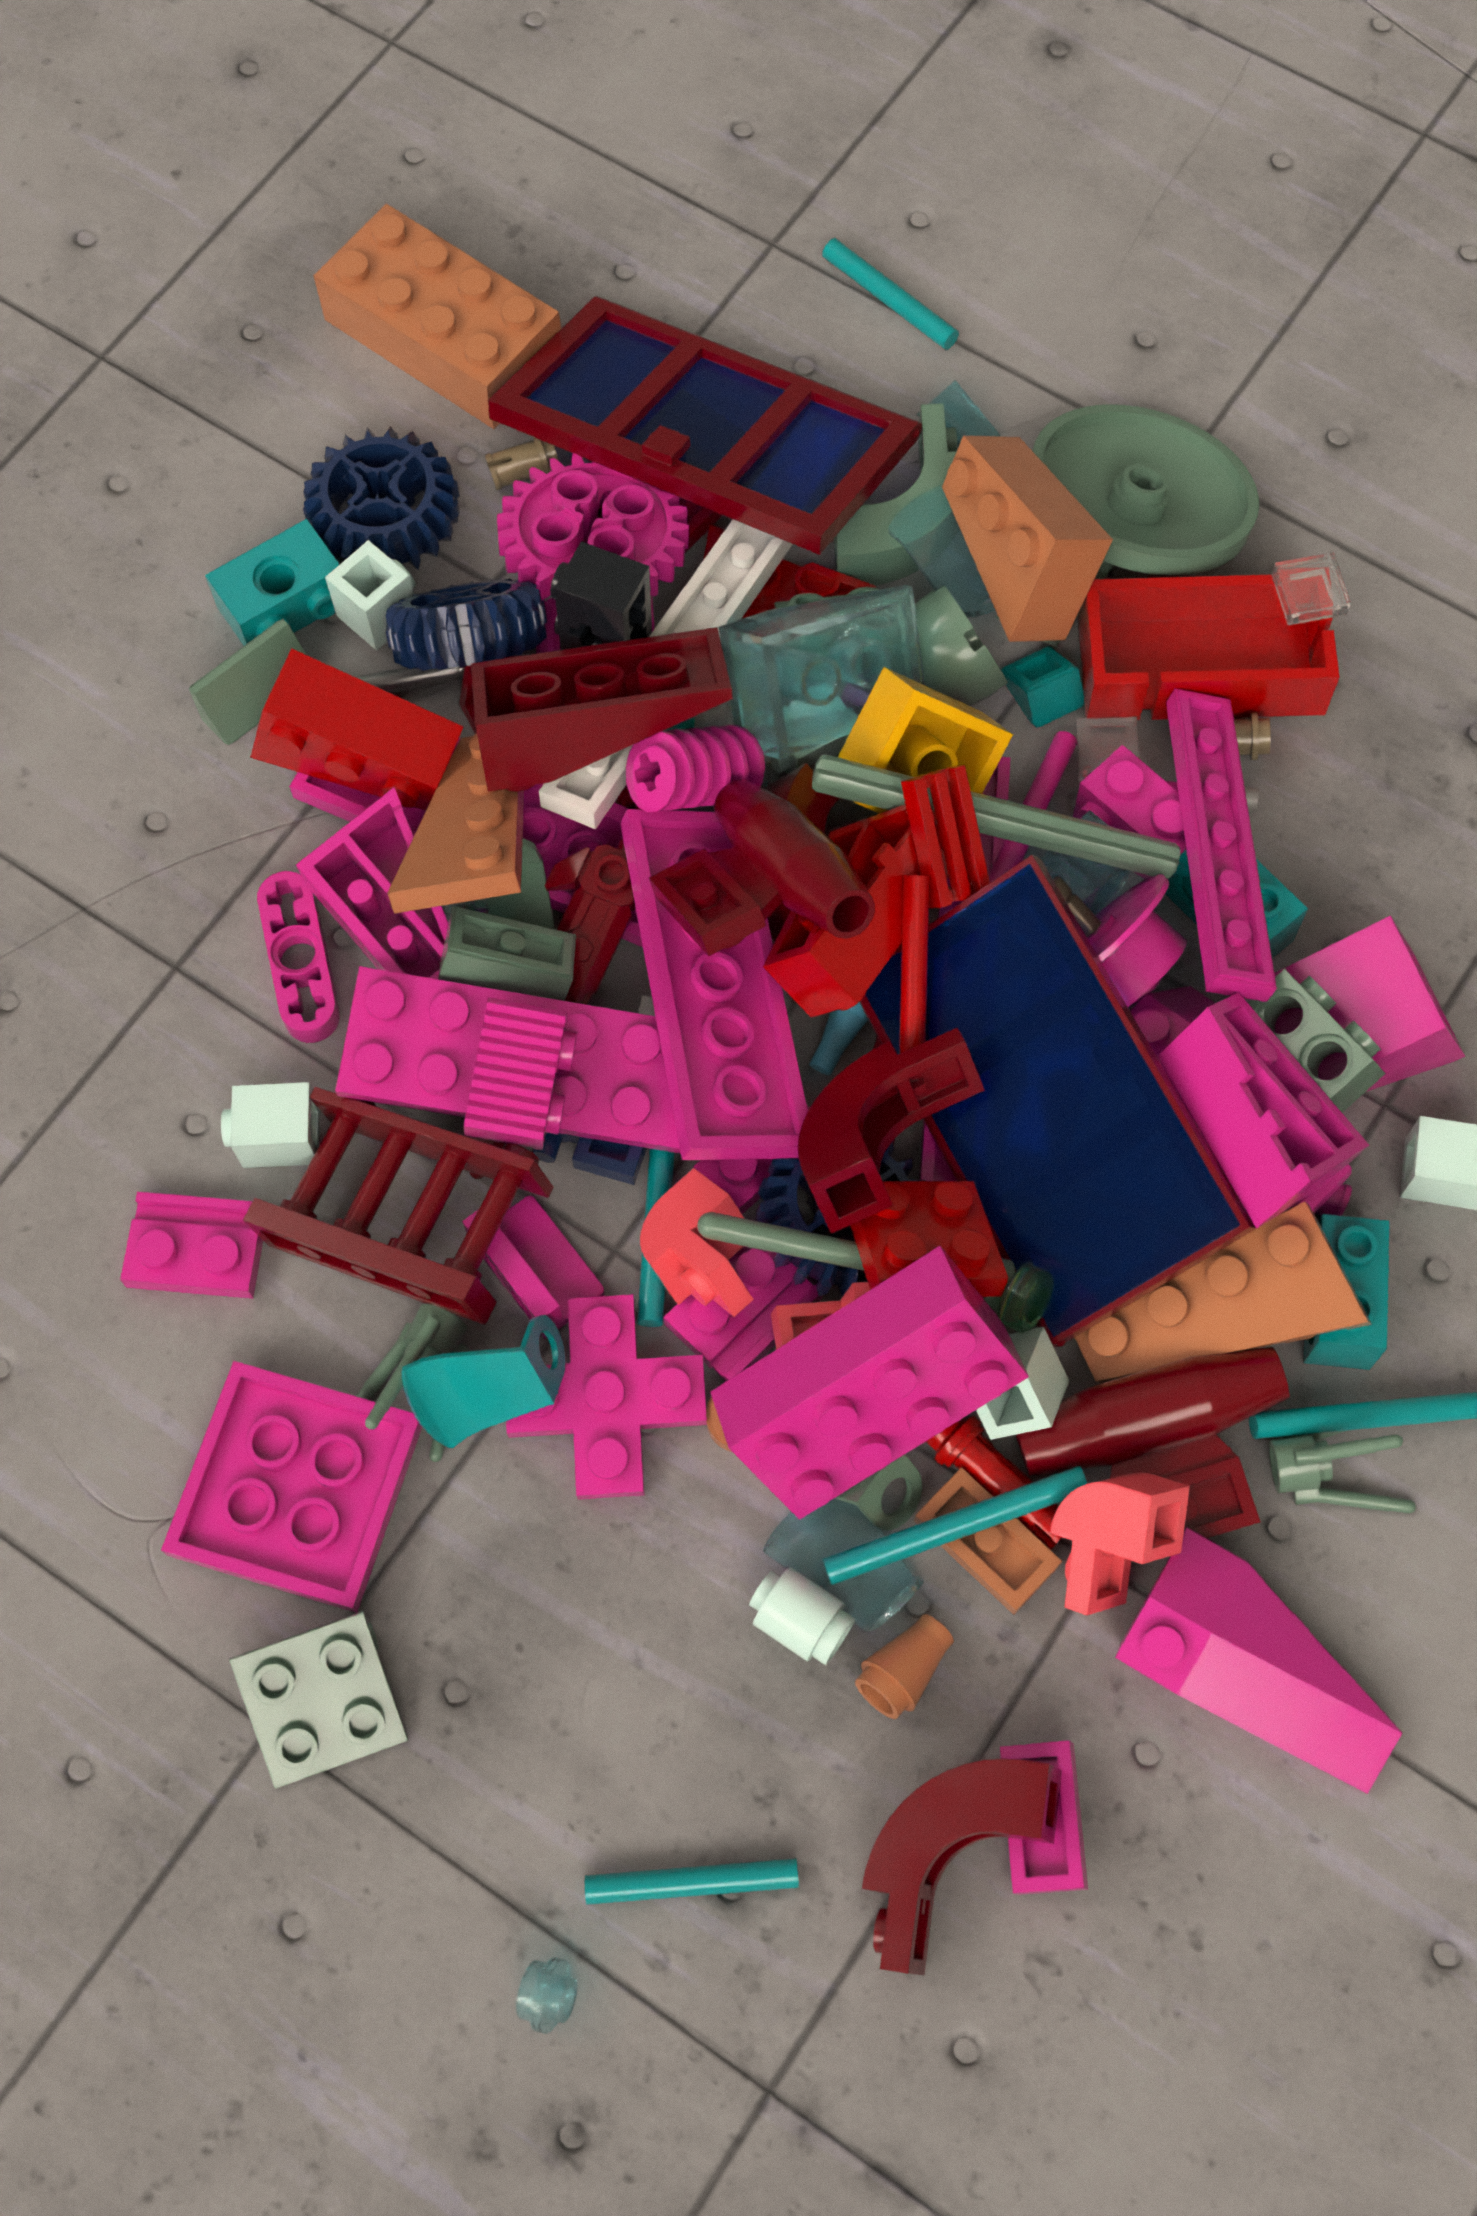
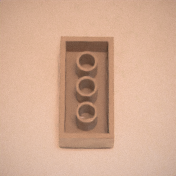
M387 203L313 275L324 319L492 429H495L500 423L489 419L488 399L561 329L559 311Z

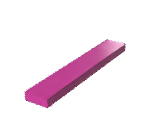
M1175 688L1166 702L1206 992L1228 996L1240 993L1245 999L1267 1002L1277 987L1231 700Z

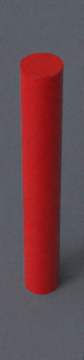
M903 875L899 1054L926 1042L930 877L926 875Z

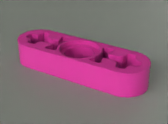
M292 871L277 872L266 878L260 885L257 893V903L279 1013L287 1031L293 1038L305 1043L320 1042L328 1038L336 1030L340 1020V1011L317 901L300 874ZM292 893L295 898L293 909L298 925L287 926L286 919L279 906L282 904L281 896L284 894ZM295 944H307L315 949V956L312 962L301 969H290L282 964L284 952ZM310 987L311 995L318 1007L315 1012L316 1019L313 1021L305 1022L301 1015L304 1006L298 988Z

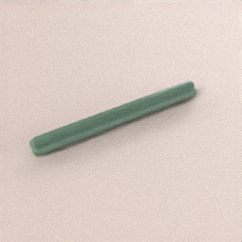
M825 754L821 755L815 764L812 776V789L819 793L891 810L905 804L901 781L914 777ZM927 788L930 805L935 812L930 788ZM971 791L979 833L1149 876L1162 874L1169 879L1178 868L1181 850L1174 842Z

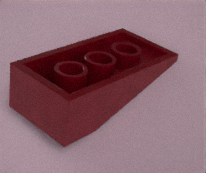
M717 627L471 663L475 727L488 792L502 789L518 792L530 789L536 784L555 781L733 699L731 683Z

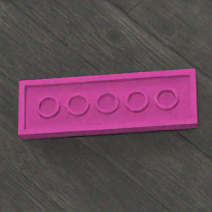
M627 809L620 825L682 1160L798 1158L799 1133L808 1110L783 990L777 981L763 968L773 947L768 919L765 920L767 926L746 936L736 946L722 949L708 956L658 901L649 881V877L704 848L710 853L732 848L733 846L718 821L715 812L663 810L648 813L640 809Z
M359 966L335 1089L337 1096L465 1117L488 997L566 1011L567 1021L565 1030L577 1032L571 1070L558 1069L553 1094L565 1096L559 1133L681 1154L656 1016Z

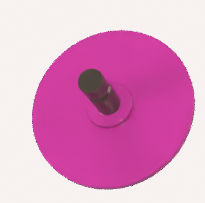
M1162 874L1149 877L1124 892L1095 915L1076 894H1072V889L1060 876L1053 878L1127 1007L1139 1002L1146 994L1151 993L1160 983L1161 978L1176 963L1187 945V939L1153 911L1168 889V879ZM1061 949L1053 955L1033 981L1029 995L1034 1001L1046 1000L1077 979ZM1093 1004L1082 1010V1013L1091 1025L1103 1023Z

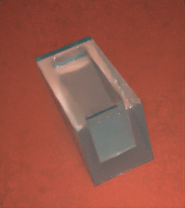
M956 380L928 403L944 404L946 427H956L958 447L963 435L1001 436Z

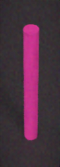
M1059 731L1055 734L1022 804L1043 810L1047 809L1077 745V739L1073 734L1066 731ZM1005 839L988 875L990 883L1022 862L1030 845Z

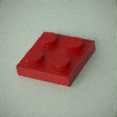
M883 1181L893 1206L850 1225L870 1290L938 1246H941L982 1297H1002L1009 1278L974 1181Z

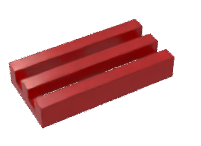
M965 765L950 766L901 781L921 875L930 876L929 908H943L952 905L953 901H964L990 884ZM927 788H930L937 824H934ZM940 850L944 852L951 887H948Z

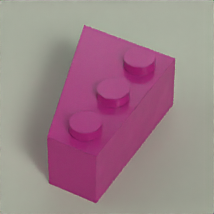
M393 787L298 862L296 866L310 891L377 969L438 979L448 928V921L442 906L394 914L387 894L414 838L396 790Z
M1240 993L1208 1006L1158 1055L1159 1060L1256 1229L1318 1191L1369 1146L1366 1140Z

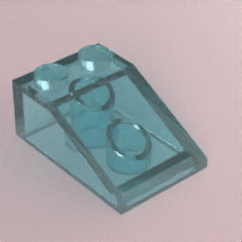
M902 585L772 609L719 626L721 645L732 688L733 699L730 700L733 722L735 725L746 728L757 738L764 755L782 759L850 734L883 667L924 685L913 586Z

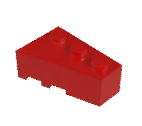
M291 648L262 710L250 758L378 797H382L394 787L402 807H415L426 811L438 788L464 726Z
M906 804L831 831L828 835L845 852L874 900L875 912L868 927L854 937L838 938L790 911L763 965V968L811 1018L835 1010H848L858 1004L902 943L903 875H921ZM931 808L934 824H937L935 812ZM940 850L946 879H948L949 875L947 871L943 850Z

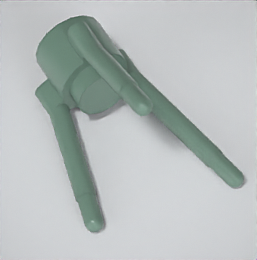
M421 1304L412 1323L405 1324L397 1342L356 1395L357 1397L369 1400L397 1366L365 1420V1425L368 1429H375L379 1425L402 1389L403 1380L401 1372L403 1366L428 1356L471 1351L470 1348L460 1343L468 1328L464 1321L440 1307L431 1304ZM432 1439L429 1458L433 1462H438L442 1458L444 1445Z
M1345 1431L1282 1436V1438L1269 1441V1459L1275 1489L1278 1494L1293 1492L1295 1505L1320 1502L1402 1513H1413L1416 1509L1415 1503L1411 1500L1320 1487L1322 1481L1333 1479L1332 1460L1398 1448L1403 1444V1439L1398 1434L1328 1445L1326 1440L1321 1439Z

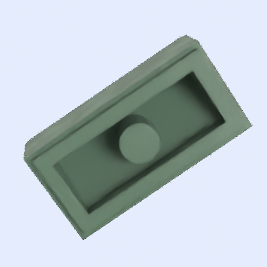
M284 619L278 620L189 688L201 719L227 745L233 744L259 724L262 710L291 648L306 654L289 624Z
M453 906L450 913L438 979L565 1001L573 981L576 934Z

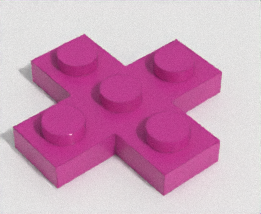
M633 1294L569 1298L570 1363L565 1364L564 1376L555 1402L552 1405L507 1420L506 1433L509 1438L574 1434L575 1480L578 1500L645 1495L641 1429L707 1425L703 1355L638 1359L635 1300Z

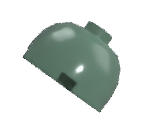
M945 585L935 591L932 590L909 609L903 622L911 639L912 647L907 648L909 667L898 669L901 675L969 706L989 698L1008 683L991 653L983 645L974 631V627Z

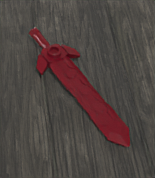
M621 836L616 848L604 844L596 846L595 850L591 851L589 847H585L556 863L544 885L547 891L577 889L557 928L559 931L576 934L573 981L565 1001L589 1004L592 996L597 993L629 925L632 911L636 909L623 836ZM472 1138L499 1148H502L505 1144L497 1143L492 1140ZM470 1172L471 1177H473L474 1179H481L484 1177Z

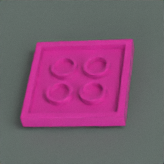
M233 1361L161 1551L167 1556L357 1613L422 1426L413 1413L390 1407L375 1429H368L365 1425V1420L375 1405L374 1401Z

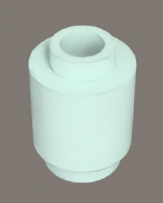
M792 1567L787 1568L781 1577L770 1571L755 1591L749 1603V1606L758 1611L753 1621L755 1627L808 1662L814 1657L825 1666L836 1654L856 1618L843 1610L845 1606L843 1601Z

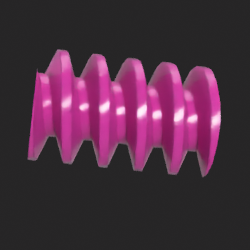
M735 724L661 731L632 746L625 767L626 784L630 797L638 808L648 813L715 805L716 797L722 788L733 781L747 780L758 786L762 785L765 772L764 752L756 737L746 728Z

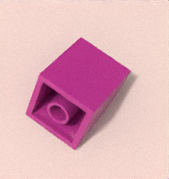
M1391 915L1285 967L1299 984L1308 976H1311L1337 1003L1328 1011V1014L1343 1029L1354 1020L1381 1048L1372 1059L1386 1074L1367 1091L1441 1067L1465 1057L1411 946ZM1281 969V970L1275 972V973H1274V974H1275V977H1276L1283 969ZM1291 1008L1284 1011L1276 1021L1275 1032L1277 1034H1288L1294 1031L1302 1021L1303 1010ZM1333 1053L1324 1058L1318 1069L1319 1079L1332 1080L1340 1076L1347 1066V1054Z

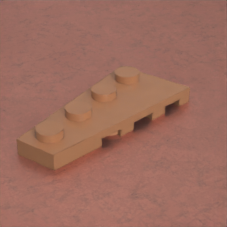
M477 733L470 737L460 738L438 788L387 894L394 914L521 893L524 791L513 792L502 789L488 792Z
M1305 1201L1279 1214L1074 1338L1095 1381L1105 1383L1192 1356L1225 1354L1283 1342L1290 1343L1337 1330H1349L1372 1325L1313 1210Z

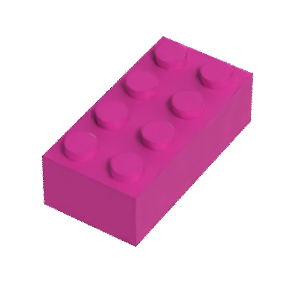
M938 1246L718 1386L710 1393L729 1449L800 1520L933 1436L938 1435L978 1408L999 1397L1007 1390L1027 1379L1029 1375L1003 1322L944 1249Z

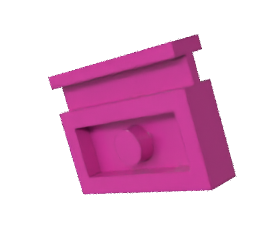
M137 1191L135 1201L138 1205L135 1219L131 1221L120 1281L126 1288L254 1298L263 1240L243 1221L253 1201Z
M744 1246L728 1260L754 1299L735 1317L714 1300L707 1306H704L692 1294L679 1305L676 1304L663 1317L664 1325L693 1353L703 1355L704 1363L710 1369L713 1368L724 1379V1382L761 1360L775 1346L771 1313L775 1306L813 1303L823 1299V1295L818 1296L817 1285L814 1286L807 1279L802 1284L795 1285L793 1277L797 1267L792 1263L775 1268L774 1257L777 1254L775 1252Z

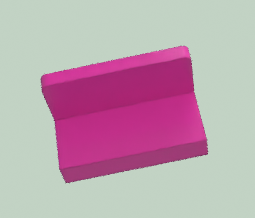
M526 1196L508 1209L483 1260L529 1320L536 1316L545 1315L554 1322L559 1330L569 1322V1298L604 1296V1287L533 1196ZM477 1211L462 1221L466 1233ZM541 1332L540 1335L545 1340L547 1337L543 1332Z

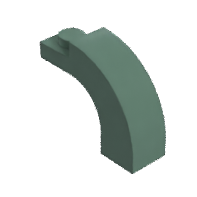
M922 404L920 406L919 422L922 423V430L918 438L920 476L905 493L892 500L876 504H863L834 538L835 569L837 572L875 586L905 578L928 565L943 552L956 535L959 525L942 489V485L957 452L956 427H946L944 404Z

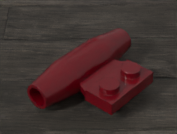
M736 780L722 788L715 800V815L733 846L732 848L710 853L704 848L649 877L658 901L708 956L722 949L736 946L746 936L767 926L765 920L781 903L792 912L823 930L844 939L854 937L863 932L871 923L875 912L874 900L845 852L794 804L747 780Z
M1272 1346L1225 1354L1192 1356L1085 1388L1062 1400L1051 1428L1016 1434V1438L1029 1476L1059 1473L1080 1466L1082 1470L1111 1466L1109 1478L1142 1472L1189 1485L1184 1530L1188 1526L1203 1536L1210 1538L1261 1522L1239 1456L1216 1434L1290 1397L1289 1386L1282 1363Z

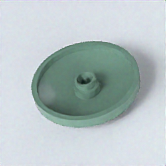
M1116 404L1094 405L1074 409L1048 423L1039 433L1032 450L1110 535L1113 541L1103 561L1121 568L1141 573L1169 576L1191 575L1215 569L1226 564L1242 551L1258 517L1259 495L1257 487L1242 461L1226 445L1208 432L1183 419L1160 411Z

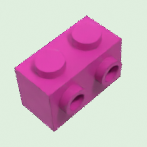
M1121 745L1080 782L1073 817L1174 842L1180 847V855L1186 851L1178 791L1124 745ZM1134 872L1144 880L1149 877H1152L1149 875Z

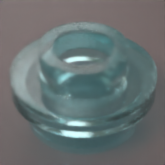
M552 1957L547 1963L534 1960L528 1966L522 1978L516 2003L517 2015L520 2019L529 2021L532 2030L535 2032L549 2034L558 2022L565 2023L573 2011L578 1985L577 1980L570 1977V1966L568 1961Z

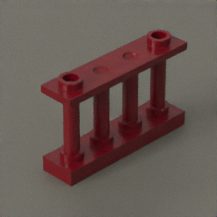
M314 1087L309 1098L331 1123L291 1199H283L280 1206L254 1198L243 1221L270 1247L486 1325L497 1301L480 1282L482 1274L478 1269L518 1189L549 1198L554 1186L538 1165L540 1162L539 1158L528 1149L517 1144L505 1143L502 1148L376 1107L374 1102L340 1097L336 1093ZM357 1133L384 1142L344 1219L337 1218L333 1225L317 1220L318 1217L313 1211L354 1134ZM408 1151L437 1160L438 1162L399 1238H391L388 1245L370 1239L371 1234L367 1230ZM466 1170L493 1179L455 1257L446 1258L444 1264L426 1259V1254L422 1249L462 1171Z

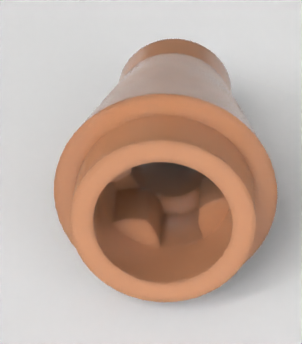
M923 1614L914 1625L861 1663L863 1672L855 1680L857 1689L876 1710L891 1719H897L904 1710L914 1711L943 1655L954 1643L951 1633L937 1619Z

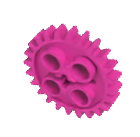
M575 453L572 455V465L566 467L557 459L551 458L550 472L547 474L537 468H530V484L515 480L513 482L514 496H503L502 498L503 513L497 514L499 555L505 556L507 573H518V582L529 581L536 584L541 600L551 596V583L558 566L562 562H570L581 541L648 565L650 572V595L654 597L658 595V580L672 583L674 581V567H683L685 549H688L689 525H687V507L679 506L680 497L598 463H584L582 457ZM602 504V518H599V508Z

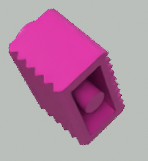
M488 997L464 1118L465 1136L492 1140L497 1143H513L522 1147L543 1150L546 1133L559 1135L565 1096L553 1094L558 1069L571 1070L577 1032L565 1030L567 1021L566 1011Z

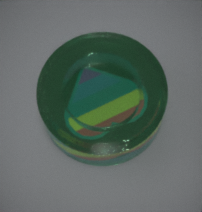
M1030 1262L1024 1263L1014 1273L1003 1292L997 1311V1316L1004 1325L1019 1333H1024L1031 1330L1037 1324L1052 1296L1054 1288L1052 1274Z

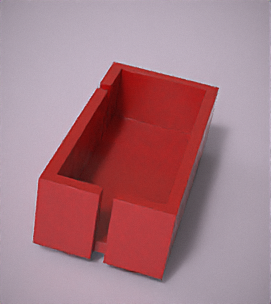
M1327 573L1094 579L1078 615L1086 722L1140 720L1142 710L1151 709L1152 720L1168 719L1166 702L1175 688L1230 699L1234 718L1249 717L1250 713L1257 712L1258 717L1325 715L1340 678L1334 630H1329L1333 619Z

